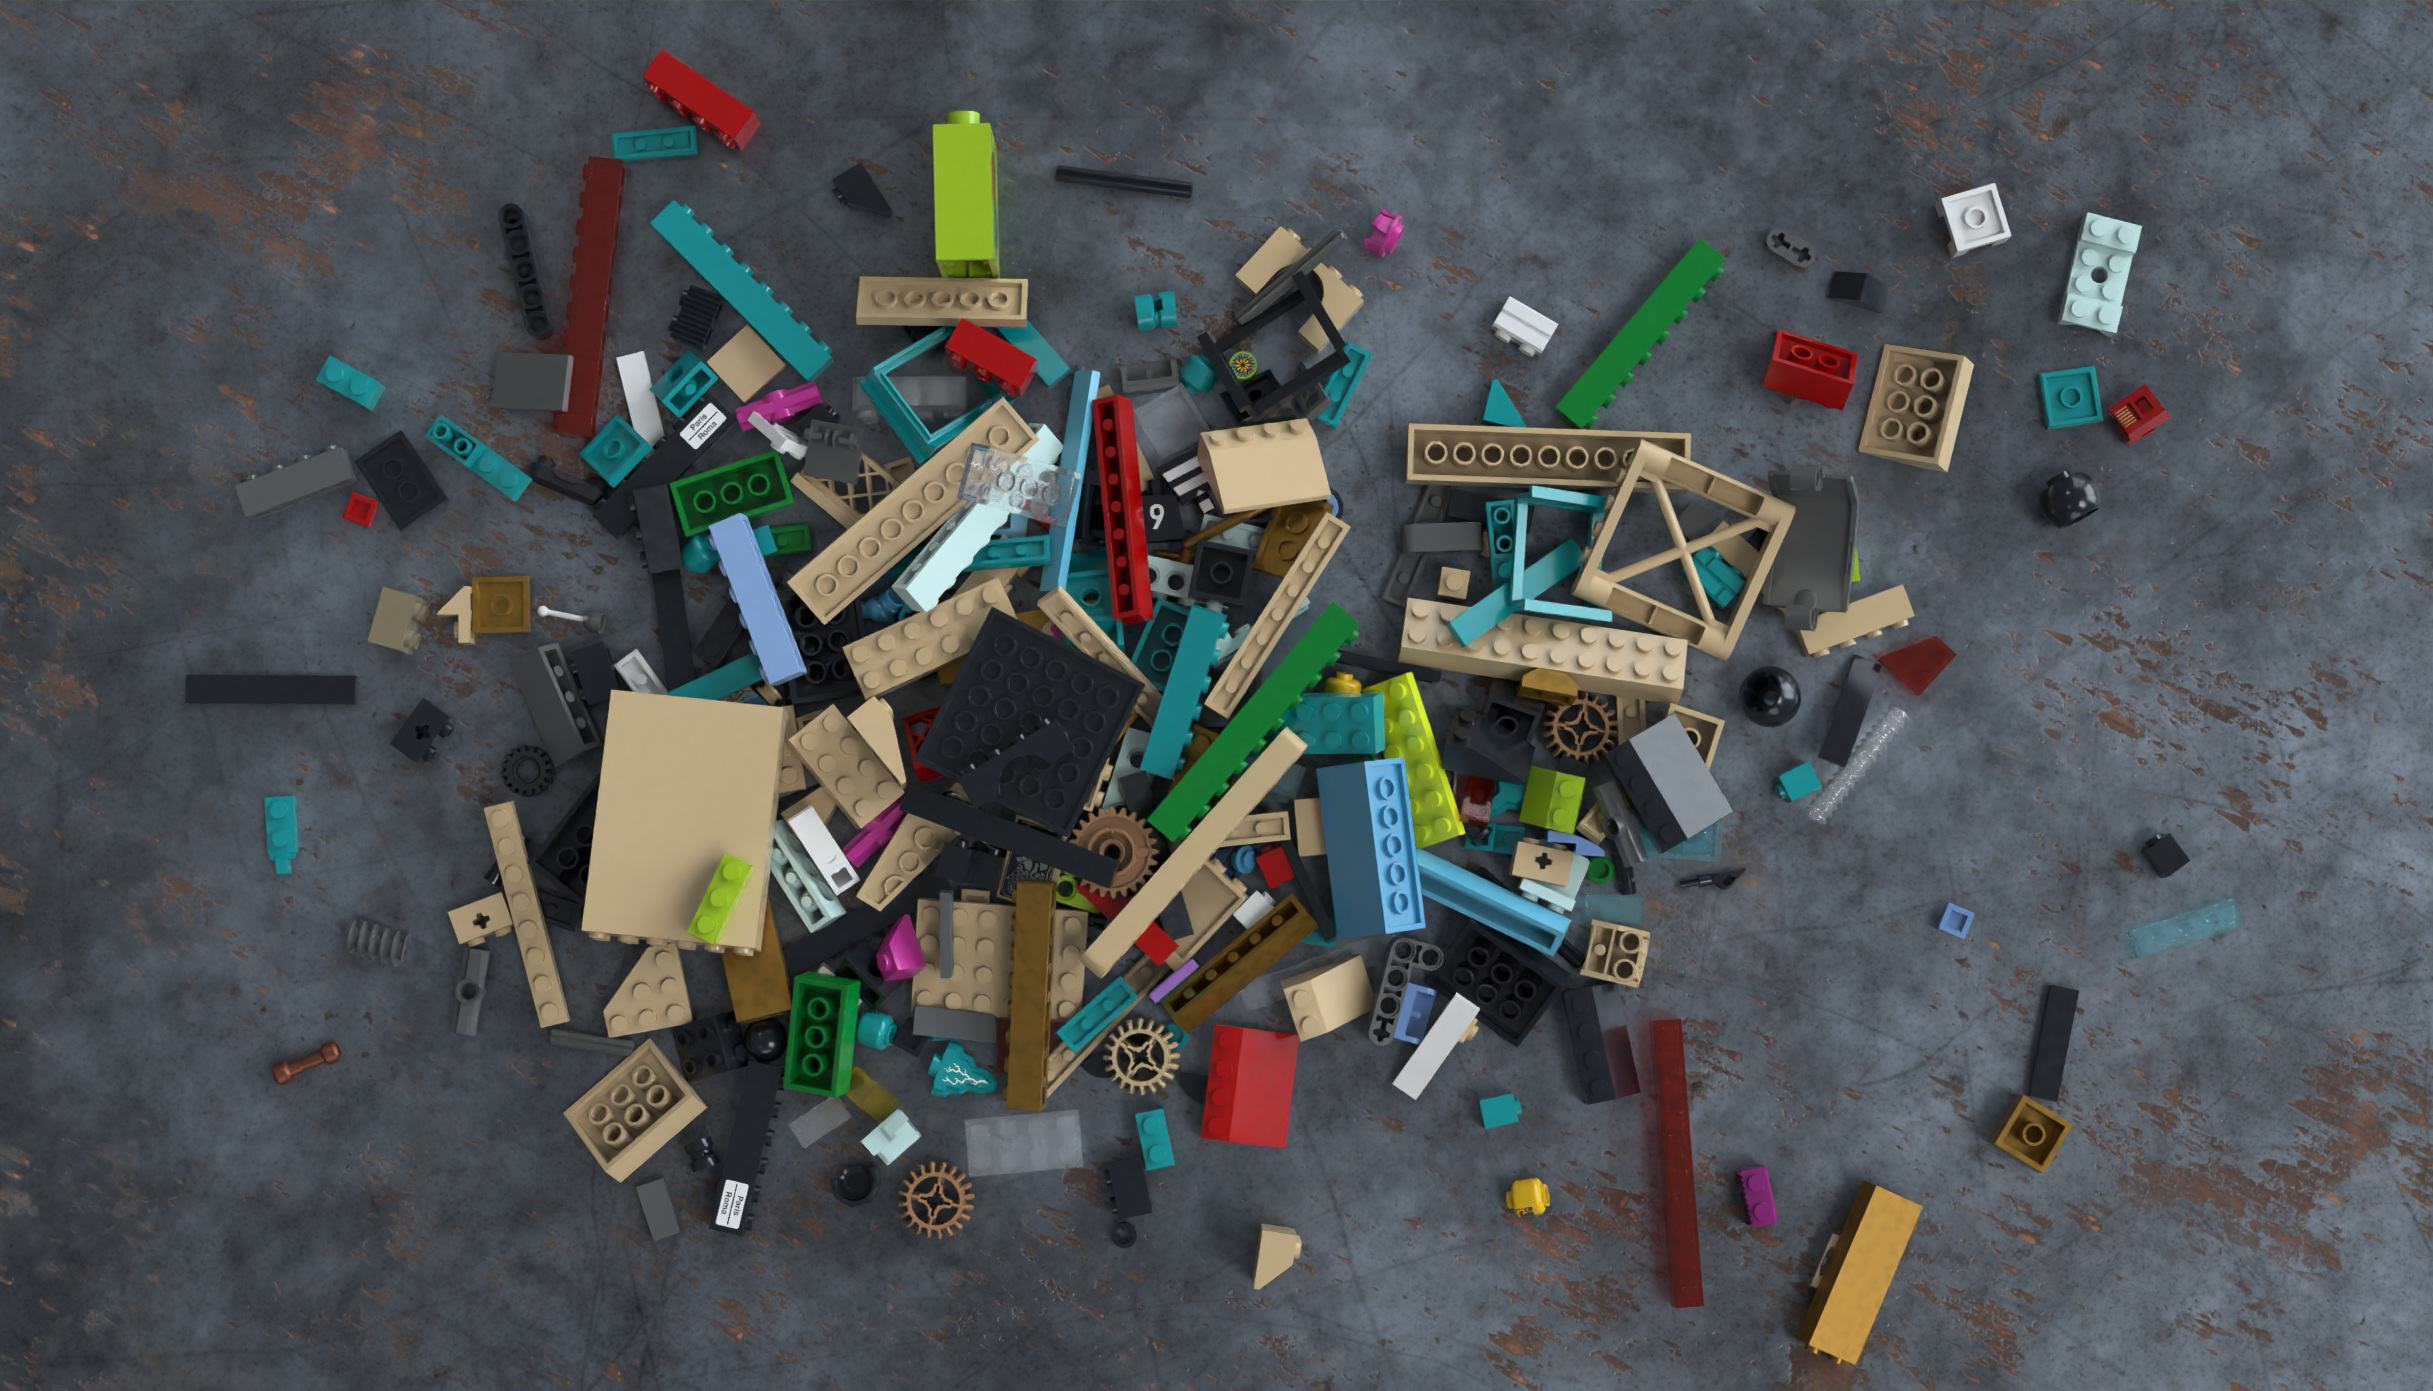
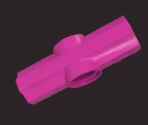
M815 381L790 390L781 389L763 396L762 400L739 407L735 411L742 431L745 433L756 429L748 421L753 411L761 414L769 423L773 424L775 422L780 424L793 419L796 416L795 414L814 408L818 403L823 405Z
M904 794L866 824L862 831L841 850L857 868L863 865L879 848H884L890 842L907 812L899 810Z

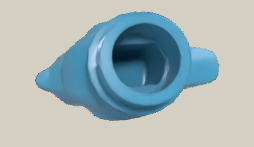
M888 589L886 592H882L879 596H873L867 601H860L863 618L889 626L899 622L897 614L902 610L904 601L893 589Z

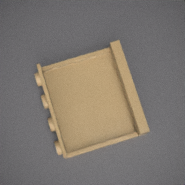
M1166 837L1170 854L1172 855L1183 842L1177 839L1173 843ZM1216 858L1212 861L1208 859L1181 890L1194 934L1174 940L1179 947L1165 961L1174 971L1191 959L1249 897L1245 893L1247 887L1236 877L1231 880L1224 873L1227 868ZM1138 883V884H1137V886H1138V892H1139V891L1143 888V886H1144V885L1141 884V883ZM1129 888L1128 898L1132 900L1138 892H1134ZM1157 917L1153 922L1161 928Z

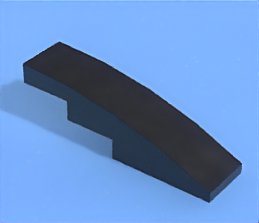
M1858 655L1854 656L1835 703V710L1827 727V734L1817 758L1842 768L1846 767L1882 665Z

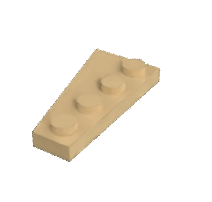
M907 813L856 897L881 911L942 852L944 843L952 842L961 833Z

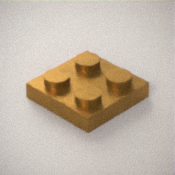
M530 576L472 577V633H531Z

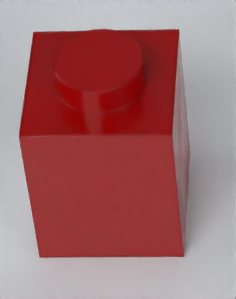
M1271 844L1259 850L1261 856L1257 857L1256 860L1269 889L1296 877L1282 846L1276 848L1274 844Z

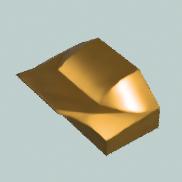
M1536 668L1522 676L1517 687L1516 696L1572 706L1577 698L1579 686L1567 673Z

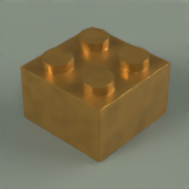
M2016 1094L1988 1143L2035 1172L2044 1174L2073 1124L2029 1097Z

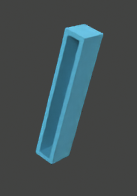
M1416 848L1422 895L1548 955H1555L1572 920L1427 851Z

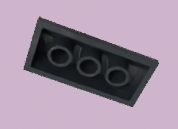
M1609 982L1561 992L1584 1103L1590 1105L1640 1093L1617 983Z

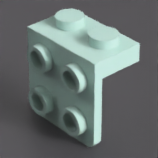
M1540 839L1539 846L1550 848L1552 842ZM1544 854L1541 857L1535 858V862L1539 863L1540 869L1542 866L1548 865V860L1544 859ZM1574 854L1567 887L1521 878L1517 889L1522 891V897L1537 903L1538 899L1549 903L1547 908L1563 915L1564 911L1571 912L1576 902L1574 899L1588 870L1590 861L1581 855Z

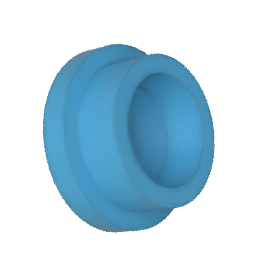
M1242 845L1236 848L1231 854L1232 867L1240 873L1247 874L1252 872L1257 863L1255 850L1249 845Z

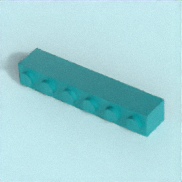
M1198 605L1191 607L1141 762V770L1171 780L1175 777L1176 773L1181 775L1186 758L1181 756L1184 747H1190L1195 733L1190 730L1193 719L1198 721L1200 718L1203 704H1200L1199 701L1202 693L1207 694L1212 681V677H1209L1208 673L1211 666L1216 667L1221 650L1216 648L1219 639H1225L1230 623L1225 622L1227 615Z

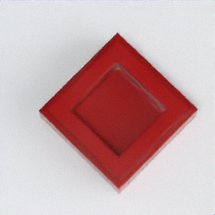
M352 492L342 518L371 528L380 502Z

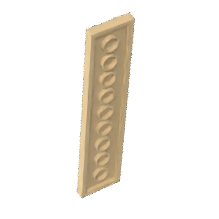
M1003 396L1000 397L971 422L963 432L943 446L787 580V583L825 625L1040 439Z

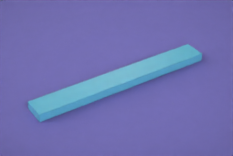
M1094 370L1078 371L1074 375L1049 529L1051 565L1043 566L1040 592L1049 593L1059 585L1064 590L1066 588L1094 415L1092 400L1097 397L1100 372Z

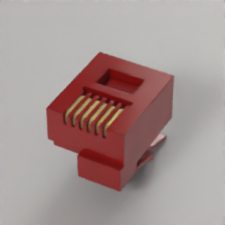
M2146 384L2109 408L2110 414L2119 425L2117 427L2119 433L2129 446L2142 437L2155 432L2154 427L2171 419V416Z

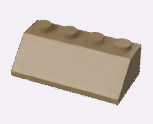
M1261 1223L1252 1278L1253 1289H1261L1291 1267L1294 1258L1299 1259L1302 1241L1300 1236H1297L1295 1228Z

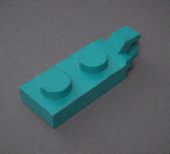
M295 796L264 798L270 861H275L277 875L292 874L291 859H296L297 852H299Z

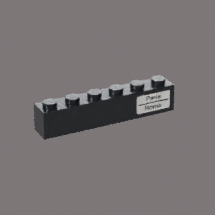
M711 394L707 398L704 396L700 397L692 406L695 411L688 418L682 416L672 426L675 431L668 438L663 436L653 446L655 452L648 459L644 457L633 468L635 472L628 479L624 477L613 488L616 492L609 499L604 496L594 506L593 509L596 512L592 516L617 540H620L638 522L637 512L631 513L628 496H633L632 489L666 483L669 490V483L678 481L736 421V418Z
M749 1060L709 1229L744 1236L747 1230H752L755 1214H752L751 1210L753 1202L758 1203L761 1195L762 1186H758L760 1174L765 1175L768 1165V1158L764 1157L766 1147L772 1146L775 1136V1130H771L773 1118L778 1119L781 1111L782 1102L777 1101L780 1090L785 1091V1088H783L785 1067Z

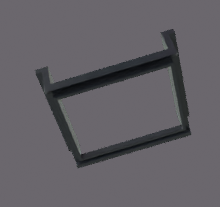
M1302 271L1292 276L1299 288L1297 291L1215 343L1207 332L1197 337L1240 413L1246 410L1255 423L1351 362L1343 350V347L1346 346L1344 340ZM1306 300L1336 352L1252 404L1223 352Z

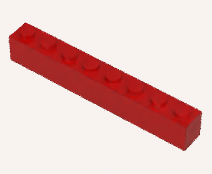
M1117 394L1094 399L1092 402L1113 619L1131 625L1152 621L1154 616L1132 401Z

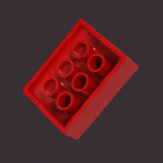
M1215 1024L1201 1130L1202 1139L1285 1148L1299 1043L1298 1035Z

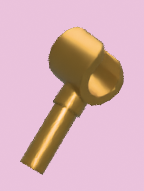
M1183 546L1180 554L1156 550L1155 556L1191 564L1194 562L1197 551L1194 549L1187 550Z

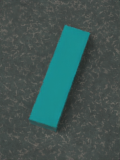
M1028 320L1026 321V327H995L1009 344L1037 359L1038 370L1036 374L1049 390L1071 372L1070 367Z

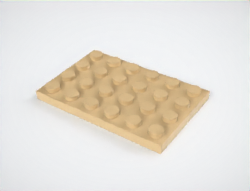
M918 899L916 937L926 967L913 976L911 1011L914 1010V1006L994 1014L997 1018L1011 1019V1017L1007 1016V1004L1009 999H1012V988L1008 986L1010 971H1013L1014 960H1010L1011 943H1014L1015 932L1011 931V919L1013 914L1016 915V905L953 900L954 973L951 978H940V899ZM1056 908L1050 1022L1067 1023L1082 1010L1085 965L1079 959L1086 952L1089 911Z

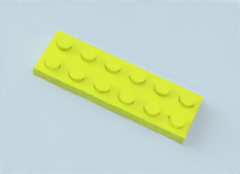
M1405 673L1363 689V693L1383 692L1385 749L1382 751L1385 759L1402 757L1405 759L1416 848L1422 849L1466 834L1445 769H1442V760L1413 673Z

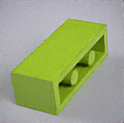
M725 853L687 933L717 947L755 868Z

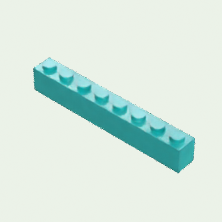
M673 200L650 223L652 227L808 383L815 381L834 362L830 356L833 351L822 340L817 343L810 336L813 331L802 320L797 323L790 316L793 311L782 300L777 303L771 297L774 292L763 281L758 284L751 277L754 272L743 261L738 264L732 258L735 253L724 242L719 245L712 238L715 233L704 222L699 225L693 219L696 214L685 203L679 205Z

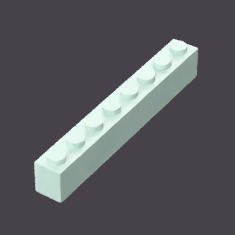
M1028 424L1029 428L1040 440L954 513L892 585L893 590L911 610L927 612L937 605L938 598L945 590L954 585L958 574L972 563L973 557L979 549L989 543L990 536L995 530L1005 524L1010 512L1024 501L1025 495L1031 487H1034L1041 481L1042 474L1047 468L1057 462L1063 445L1045 424Z

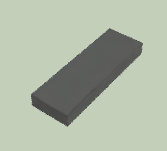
M942 888L940 892V978H951L954 973L952 888Z
M914 1006L911 1035L996 1044L999 1018L994 1014Z

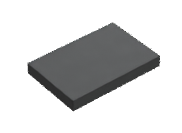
M498 352L491 408L500 410L568 412L574 356Z

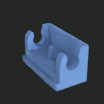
M1408 982L1394 1038L1420 1045L1424 1038L1436 990Z

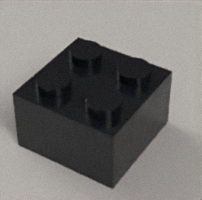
M1199 539L1188 599L1244 610L1255 550Z

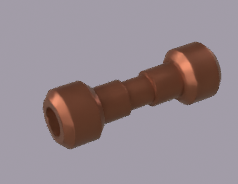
M330 1040L322 1044L320 1050L309 1054L308 1057L297 1059L290 1063L282 1061L273 1065V1077L277 1084L284 1086L293 1082L294 1077L305 1072L306 1069L313 1066L317 1067L324 1063L332 1065L341 1061L343 1057L342 1051L336 1041Z

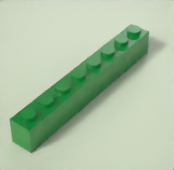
M1700 238L1555 407L1554 412L1574 429L1582 430L1585 427L1589 430L1599 418L1595 413L1600 407L1603 406L1607 409L1617 397L1613 393L1617 387L1621 385L1625 388L1635 376L1631 372L1637 364L1643 366L1653 355L1649 351L1655 343L1661 345L1671 334L1667 330L1673 322L1679 324L1689 311L1685 309L1691 301L1697 303L1707 290L1703 288L1709 280L1715 282L1725 269L1721 266L1726 259Z

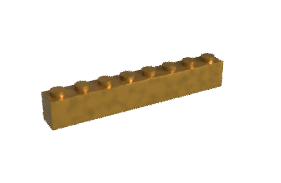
M1023 879L1013 888L1012 901L1016 903V915L1013 914L1011 919V931L1015 932V940L1010 946V960L1014 961L1013 971H1010L1008 986L1012 988V999H1009L1007 1004V1016L1011 1017V1025L1006 1031V1044L1010 1046L1009 1056H1006L1004 1071L1008 1073V1084H1005L1003 1089V1100L1007 1101L1006 1110L1041 1112L1046 1108L1057 897V882Z

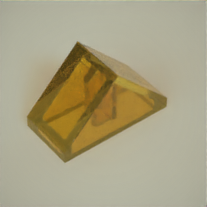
M858 1065L852 1070L850 1090L846 1095L860 1109L878 1122H884L900 1101Z

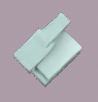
M897 1109L861 1142L873 1156L878 1154L888 1166L922 1135L910 1123L909 1118Z

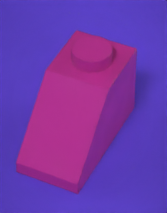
M909 914L901 917L890 927L876 954L877 965L884 981L913 978V976L926 967Z

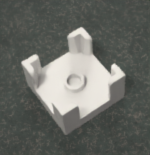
M1995 183L1941 198L1935 205L1939 218L1944 216L1952 241L1948 244L1951 258L1964 255L1969 250L1991 244L1995 246L2005 243L2011 237Z

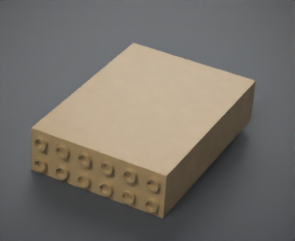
M611 690L581 929L589 934L588 938L610 942V937L612 936L618 937L617 941L627 944H639V939L647 940L646 944L656 947H667L668 942L675 943V947L685 950H696V945L704 946V950H707V952L724 953L725 948L733 949V953H736V955L753 956L754 951L761 952L789 717L784 707ZM727 853L752 865L755 869L716 947L690 935L687 931L724 854Z

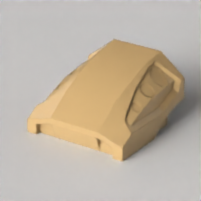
M1592 919L1585 961L1580 975L1638 988L1648 952L1650 932Z

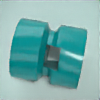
M1173 291L1158 292L1156 297H1152L1150 293L1134 295L1139 332L1154 330L1156 325H1160L1162 329L1178 327Z

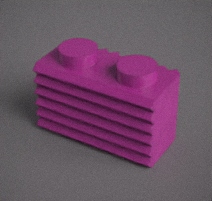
M1758 1165L1736 1170L1735 1174L1738 1175L1736 1179L1739 1180L1737 1185L1740 1186L1739 1191L1742 1192L1740 1196L1743 1197L1741 1202L1744 1203L1742 1207L1745 1208L1743 1213L1746 1214L1745 1219L1748 1220L1746 1224L1756 1228L1779 1223L1767 1166Z

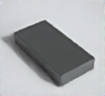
M664 1178L636 1187L653 1242L682 1232Z

